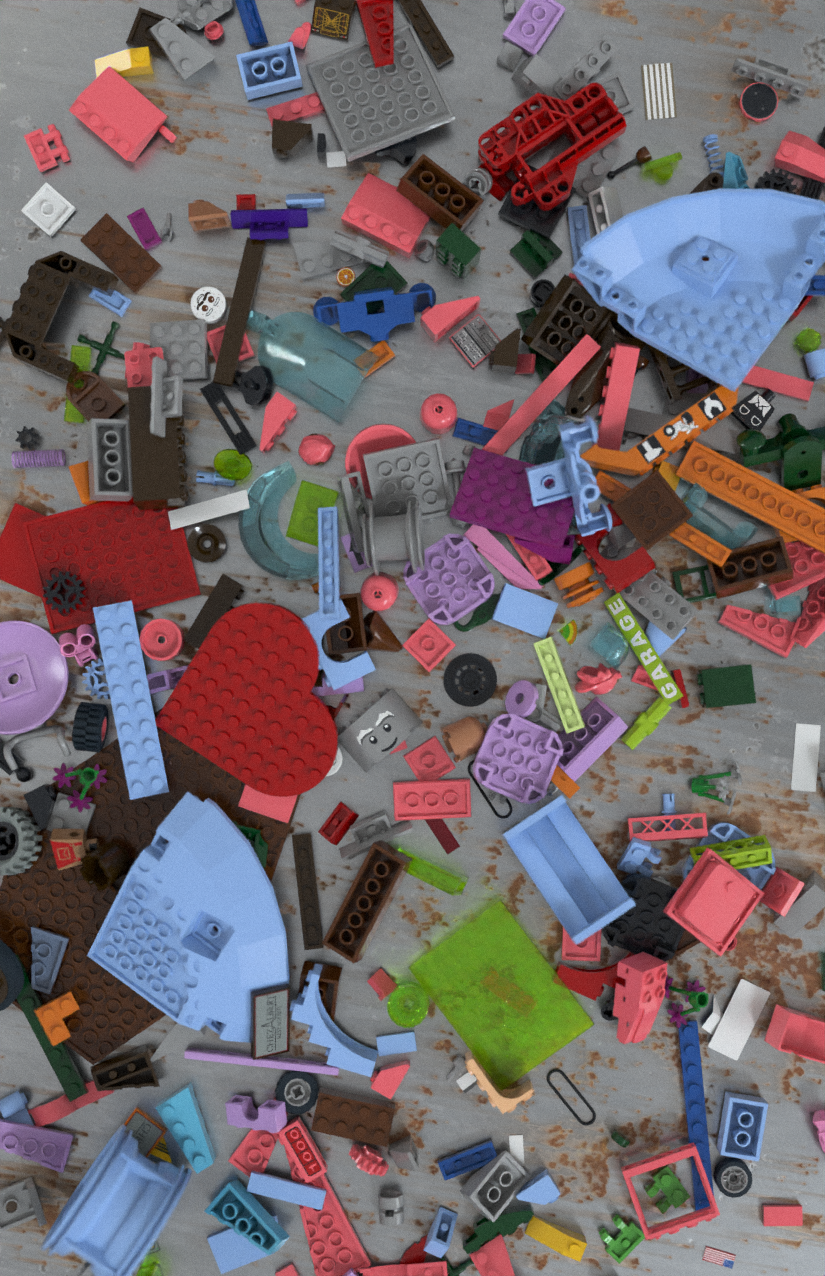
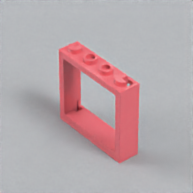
M694 1142L621 1167L646 1240L655 1238L657 1240L663 1234H674L679 1232L680 1228L686 1226L687 1228L697 1226L700 1221H712L711 1219L720 1215ZM693 1156L710 1206L648 1227L630 1177Z

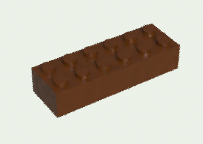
M382 840L374 842L322 944L352 963L362 960L413 859Z

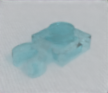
M251 310L246 329L263 335L265 331L268 335L274 336L275 333L270 329L272 326L278 327L279 324L267 315Z

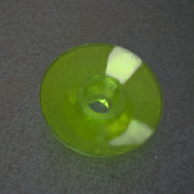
M235 449L222 450L214 458L215 470L226 479L242 480L251 472L252 463L249 457L244 453L240 455Z

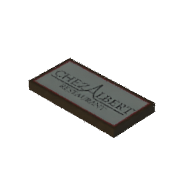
M288 984L251 992V1057L253 1060L290 1052V986Z

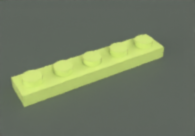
M553 637L533 643L566 734L586 727Z

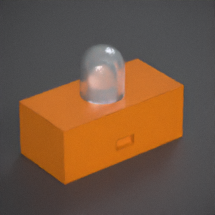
M557 765L546 790V795L552 796L560 789L570 799L580 787Z

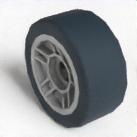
M734 1157L725 1158L716 1165L714 1170L716 1185L728 1197H741L751 1188L753 1181L752 1173L741 1159ZM735 1174L737 1177H734L733 1181H731L730 1176Z

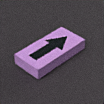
M350 534L340 537L355 573L371 567L366 564L364 552L357 553L353 550Z

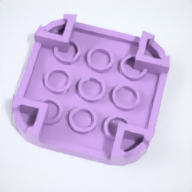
M449 533L444 535L442 539L425 549L424 571L417 567V572L414 573L410 560L406 562L403 570V578L407 587L428 618L438 625H450L486 602L492 596L495 589L492 573L470 541L460 534Z
M499 715L488 726L473 764L474 777L482 786L513 800L526 804L536 803L547 794L546 790L560 756L563 755L562 742L554 731H550L517 715Z

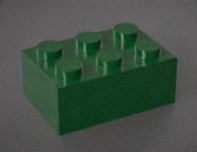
M451 223L436 240V259L442 265L447 264L451 268L452 274L457 278L461 277L463 279L479 264L481 248Z

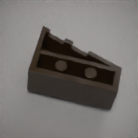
M146 1045L91 1066V1075L97 1091L148 1086L160 1087Z

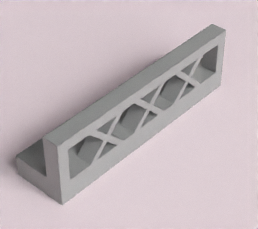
M360 471L337 476L353 550L360 553L364 552V544L362 538L363 528L359 525L358 514H367L369 517V510ZM356 476L357 485L352 490L349 478ZM355 494L361 498V504L358 509L355 508L353 499Z

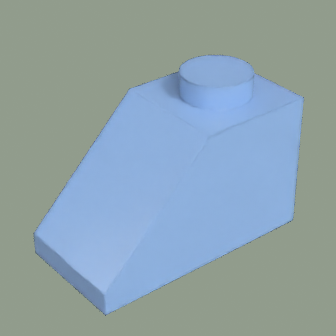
M546 1169L526 1182L516 1194V1198L522 1201L546 1205L547 1203L555 1202L561 1193Z
M443 1207L439 1208L427 1235L423 1251L442 1258L450 1247L458 1214Z

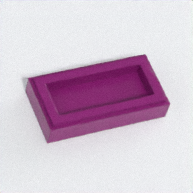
M143 207L127 216L146 251L162 243Z

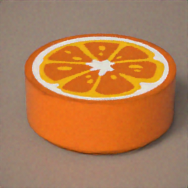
M343 267L337 272L336 278L340 286L347 288L356 279V276L351 268Z

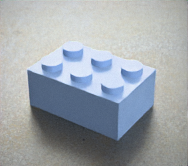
M292 42L236 55L247 100L303 87Z
M725 1092L716 1147L720 1155L759 1162L768 1103L764 1098Z

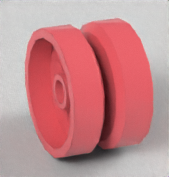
M161 618L152 620L144 626L140 634L141 649L145 655L153 660H173L181 654L185 647V640H183L185 638L184 631L179 624L172 620ZM160 637H164V638H165V642H164V643H162V641L159 640Z

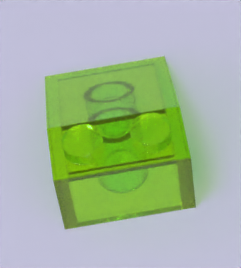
M302 480L286 537L318 547V508L336 507L340 494L339 491Z

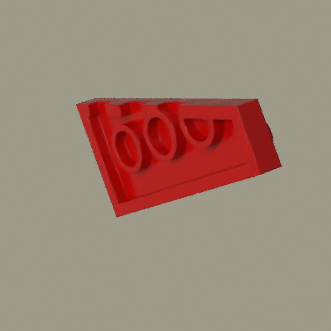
M356 0V6L375 68L394 64L393 0Z

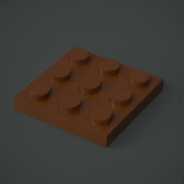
M658 470L611 505V508L646 551L650 550L693 517L691 511Z

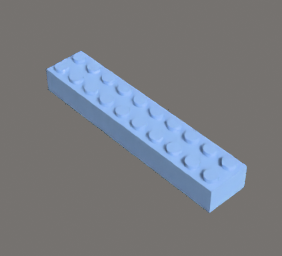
M132 601L94 607L93 612L130 800L169 792Z

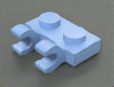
M633 837L618 861L617 869L630 874L639 871L642 875L651 877L653 870H650L652 864L643 861L645 858H648L652 863L659 864L662 859L659 856L661 851L657 848H652L651 842Z

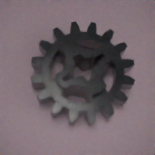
M772 169L770 174L765 171L763 177L760 176L757 181L759 183H756L754 188L763 189L765 183L766 189L776 190L780 188L779 191L784 192L787 188V193L796 195L793 190L796 189L797 185L791 184L794 178L788 179V172L783 175L782 169L778 173Z
M59 571L58 577L52 574L53 580H46L49 585L48 587H43L44 590H47L43 597L49 599L46 601L47 605L53 604L52 610L58 607L59 613H62L64 609L66 613H70V608L77 610L76 604H83L80 599L86 598V595L82 594L86 587L80 586L83 580L77 581L78 575L74 574L71 577V572L67 571L64 576L63 572ZM66 579L72 581L75 586H69ZM58 583V586L55 588V590H52L54 585ZM64 589H67L68 593L65 596L60 594ZM77 594L75 600L71 602L72 597ZM54 598H59L63 605L58 604Z

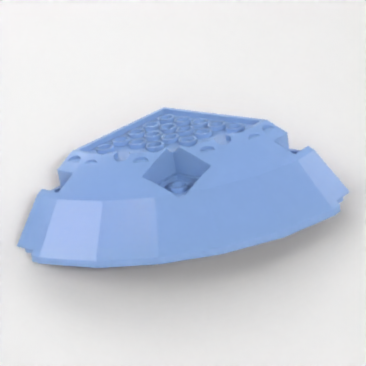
M715 189L671 197L626 214L587 241L580 249L582 257L577 261L572 271L599 306H605L618 313V322L633 336L735 392L796 310L809 289L811 279L825 262V202L772 189ZM702 258H709V260L704 261Z
M187 792L158 827L151 845L141 852L131 867L87 956L178 1024L200 1031L206 1025L220 1035L219 1039L251 1043V992L289 984L286 930L273 886L250 842L214 801L207 798L202 802L197 796Z

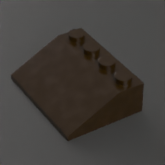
M564 274L521 337V340L558 365L586 334L595 340L614 311L605 306H599L585 287Z

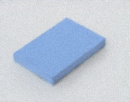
M505 583L492 619L545 639L558 603Z

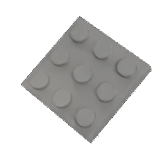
M565 135L548 162L572 146ZM608 144L578 164L572 187L576 188L575 193L589 201L588 193L601 186L621 151Z
M205 319L150 323V348H162L164 360L167 361V377L180 376L183 380L208 378L207 322Z

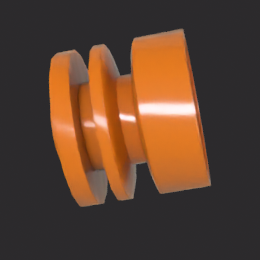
M590 562L553 579L558 590L567 588L569 590L562 597L563 600L569 597L573 599V601L566 604L567 608L581 606L595 599L604 591L603 587L596 590L592 587L600 583L599 580L590 582L588 579L595 574Z

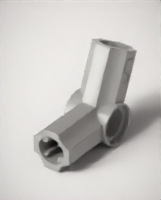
M533 683L537 687L539 694L535 702L539 714L535 718L530 716L526 718L556 733L561 726L562 720L543 709L547 686Z

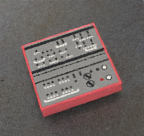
M480 314L476 315L449 337L450 341L472 368L488 357L491 350L494 351L495 345L501 341Z

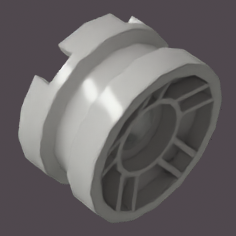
M475 168L463 178L464 182L462 184L479 197L489 192L492 188V176L486 169Z

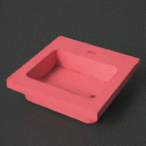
M707 848L663 912L721 957L765 893L713 850Z

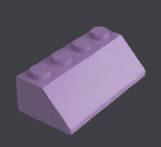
M597 696L581 712L586 727L566 734L564 729L558 735L564 750L557 765L574 782L628 728L624 721Z

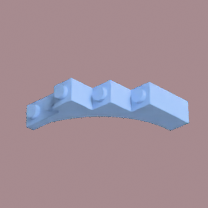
M315 963L314 969L309 970L306 981L310 982L309 986H304L303 993L298 994L297 1000H292L289 1010L293 1012L291 1020L309 1025L307 1032L311 1034L309 1042L327 1047L325 1056H328V1065L371 1077L378 1050L366 1047L348 1037L329 1017L322 1003L318 984L323 965Z

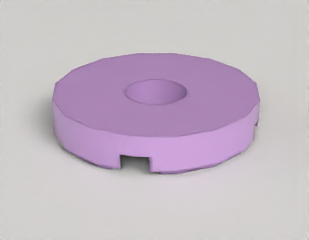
M526 680L513 684L506 696L505 705L507 712L521 718L529 716L537 705L535 704L539 696L537 687Z

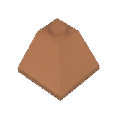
M199 199L188 204V218L194 231L232 226L227 212L212 203Z

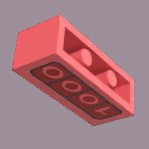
M300 1116L287 1122L278 1132L277 1138L281 1145L285 1144L290 1161L295 1162L298 1168L296 1170L301 1179L304 1178L306 1183L327 1172L328 1165Z

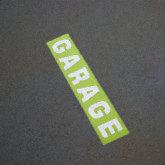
M620 593L606 600L604 604L667 706L683 697Z

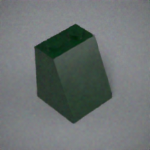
M751 664L698 670L699 674H696L697 685H700L701 693L698 694L700 705L703 704V708L756 703Z

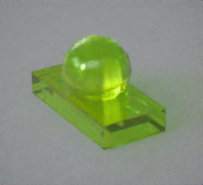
M678 152L644 163L641 169L642 172L655 169L656 178L660 181H667L673 175V167L670 163L682 160L683 158L681 153Z

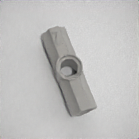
M336 229L331 238V247L348 253L355 260L367 261L381 268L387 262L389 251L372 245L370 241L362 237H353Z

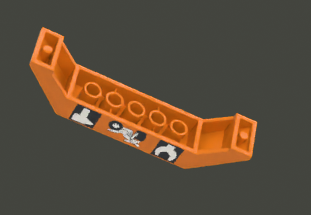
M717 383L716 390L627 452L599 448L596 444L580 456L593 468L630 476H636L637 474L642 476L654 467L653 463L658 465L670 456L668 454L670 451L674 454L686 445L684 443L686 440L690 443L701 434L700 430L703 429L705 432L717 423V418L721 421L732 413V407L737 403L738 388L734 392Z

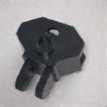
M416 135L375 151L376 156L390 155V157H395L402 164L411 163L418 146Z
M254 366L248 372L236 370L235 376L241 377L240 383L234 381L232 387L242 392L246 404L253 406L256 404L262 405L270 398L274 377L269 367Z

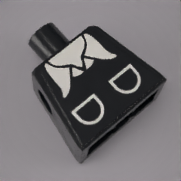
M767 389L762 395L755 390L733 406V412L730 415L746 430L755 429L761 431L775 410L770 402L776 395L770 389Z

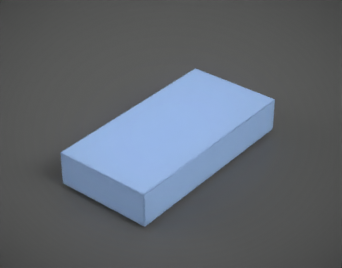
M94 289L89 294L91 299L120 317L124 315L132 302L116 290L113 291L111 297Z
M414 1031L376 1036L379 1056L417 1051Z

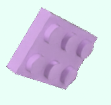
M525 0L503 33V38L522 49L525 53L533 56L539 52L566 11V8L555 0Z

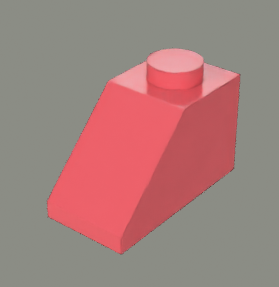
M404 1060L381 1066L379 1071L375 1070L370 1078L372 1082L371 1088L391 1100L410 1067V1061Z

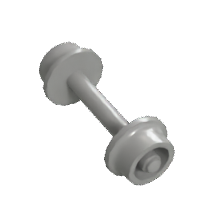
M453 458L450 462L444 464L446 475H452L456 498L461 485L460 474L465 473L466 467L464 460ZM451 518L453 526L464 528L466 525L471 524Z

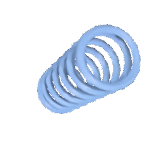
M716 134L707 135L703 138V142L706 143L704 148L708 149L706 151V155L709 156L707 161L711 162L708 165L712 169L710 173L715 169L723 168V165L710 167L711 164L720 162L722 159L709 160L712 156L720 155L721 152L707 153L712 149L720 147H706V145L718 141V135Z

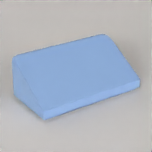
M287 194L286 206L288 209L325 207V194Z

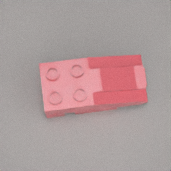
M645 952L618 961L617 976L626 979V985L623 986L616 983L613 1016L619 1018L617 1038L623 1044L629 1042L638 1043L645 1040L647 1034L650 1033L665 995L668 963Z
M776 1004L764 1041L777 1050L790 1054L793 1052L800 1057L825 1064V1019Z

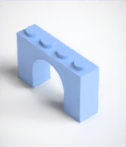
M341 599L340 619L320 620L319 610L301 618L309 627V631L317 643L319 670H324L326 676L323 678L328 688L332 686L333 690L376 670L367 650L345 661L333 660L323 651L321 642L326 630L350 618Z

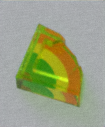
M574 619L559 630V633L570 646L574 643L577 636V624Z

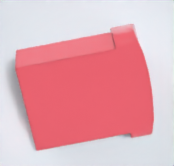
M382 968L367 981L379 995L378 999L380 1001L397 987V984L390 979Z

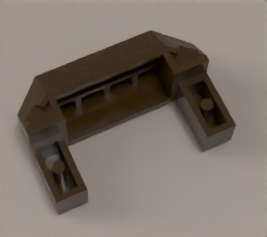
M59 251L36 260L34 265L30 266L28 270L29 277L20 288V297L13 303L11 317L5 321L4 333L13 357L19 362L72 384L79 366L72 361L49 352L42 345V342L68 285L78 289L79 284H82L111 297L119 279L111 272L68 253Z

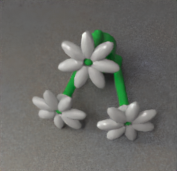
M735 761L736 769L731 770V772L699 775V778H693L692 793H698V796L723 802L724 805L729 806L727 814H730L736 798V791L734 790L731 799L726 797L729 794L727 788L730 784L727 781V776L737 777L739 786L742 784L739 763ZM720 778V784L709 785V781H706L708 779ZM709 789H714L719 792V796L705 792H709Z

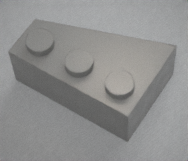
M164 18L149 30L183 81L216 58L167 18Z
M538 54L525 59L511 77L533 95L541 93L560 99L554 92L553 87L562 77Z
M813 871L803 882L805 885L785 917L776 911L774 912V923L790 938L825 907V880L816 871Z

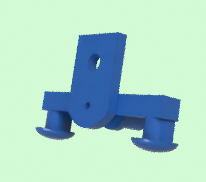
M426 283L415 284L410 288L409 292L394 294L392 287L354 292V300L338 302L332 297H322L315 303L313 314L320 324L326 326L333 325L339 320L341 333L360 330L370 335V342L389 339L388 332L396 325L415 322L414 310L423 312L429 306L432 308L436 301V293ZM383 300L384 311L367 314L366 302Z

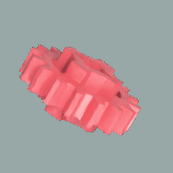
M353 1144L349 1151L351 1159L355 1160L357 1164L356 1166L370 1175L378 1174L379 1176H384L389 1169V1165L383 1160L381 1153L368 1145L360 1146Z

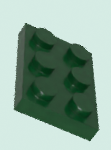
M388 261L383 268L371 264L340 293V296L345 301L354 300V292L392 287L394 294H398L408 282ZM383 300L366 302L367 314L379 312L384 307Z

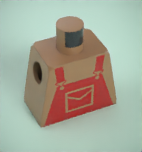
M84 829L52 830L50 841L58 870L82 864L80 860L90 851L99 847L98 838L87 840Z

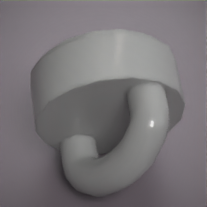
M424 239L417 244L415 254L423 261H429L434 255L435 248L429 240Z

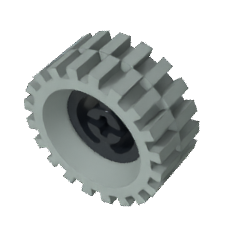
M0 807V837H2L0 838V875H16V873L25 872V869L33 866L30 861L38 859L39 856L35 854L36 851H41L42 846H38V841H42V835L37 834L41 830L38 825H34L36 822L35 818L29 817L31 813L22 811L21 808Z

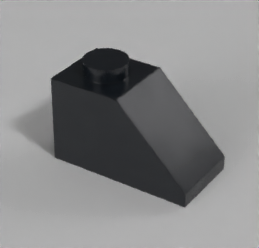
M44 784L23 795L40 830L47 828L56 801L55 797L57 796L53 786Z

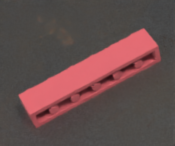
M615 342V347L610 349L609 359H612L611 367L607 366L605 378H608L607 386H603L602 397L605 398L603 405L600 404L598 416H601L600 424L596 423L598 439L595 444H592V447L597 444L599 448L620 451L640 351L639 346Z

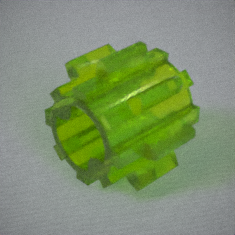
M808 327L806 330L803 329L798 335L796 344L803 351L810 353L817 350L820 346L822 336L814 329Z

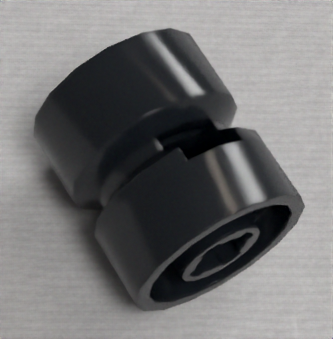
M541 279L533 284L529 300L534 308L541 310L555 289L551 281Z

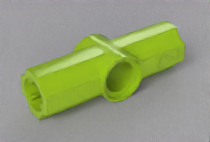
M658 697L646 711H643L635 719L632 727L621 737V740L630 749L634 750L646 736H649L657 728L658 722L672 707L670 705L667 706L666 702L661 697Z

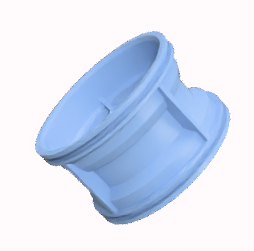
M124 1124L117 1129L88 1169L40 1247L43 1251L50 1248L48 1251L50 1256L54 1252L62 1257L74 1252L91 1264L90 1270L93 1276H131L172 1214L192 1174V1170L189 1168L184 1170L183 1164H179L177 1167L169 1162L159 1161L155 1164L139 1153L138 1140L131 1136L133 1130L129 1129L125 1132L126 1126Z

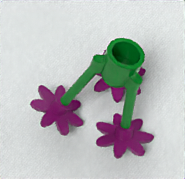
M62 763L61 769L54 768L55 773L58 775L52 778L54 781L59 780L58 787L61 788L64 783L67 787H71L70 780H75V775L79 776L80 783L84 785L81 794L73 790L74 796H68L67 799L73 802L70 808L77 807L78 812L81 813L83 807L85 809L91 808L88 802H91L92 798L85 797L87 790L93 783L97 789L100 788V782L106 783L107 779L102 776L106 774L107 770L99 771L98 764L95 765L94 769L86 767L84 770L78 769L73 771V767H70L66 770L65 763Z
M667 975L664 996L669 998L670 991L688 995L685 1002H689L693 1006V1008L683 1011L682 1004L677 1008L676 1004L672 1003V1010H667V1013L672 1016L669 1020L670 1023L675 1022L676 1027L680 1028L681 1023L687 1025L683 1017L688 1016L692 1012H700V1008L707 1006L709 995L703 992L706 989L705 987H699V980H696L694 985L687 981L689 989H680L671 985L673 978L668 979Z

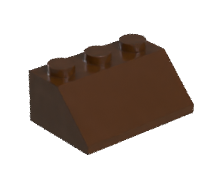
M360 593L340 595V599L350 618L326 630L328 654L367 650L361 595Z

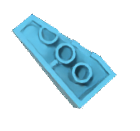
M727 152L723 189H750L746 183L748 176L741 157Z

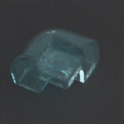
M607 621L595 633L596 636L588 646L601 655V658L610 666L618 669L628 656L629 644L626 637Z

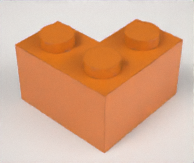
M67 991L33 1010L52 1046L71 1037L62 1019L80 1008L71 991Z

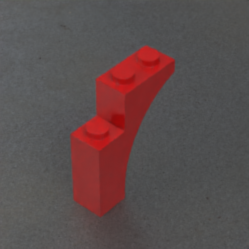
M629 952L623 959H626L636 954ZM559 961L552 976L554 983L596 1001L597 996L600 997L604 990L603 983L615 989L616 983L623 986L626 985V979L617 976L618 962L599 969H581Z

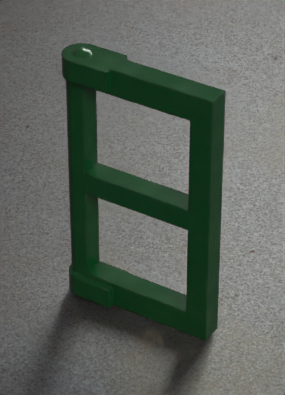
M708 565L672 572L676 592L683 598L684 595L679 576L699 572L704 595L685 599L689 603L717 598L716 593L709 594L704 572L709 570Z

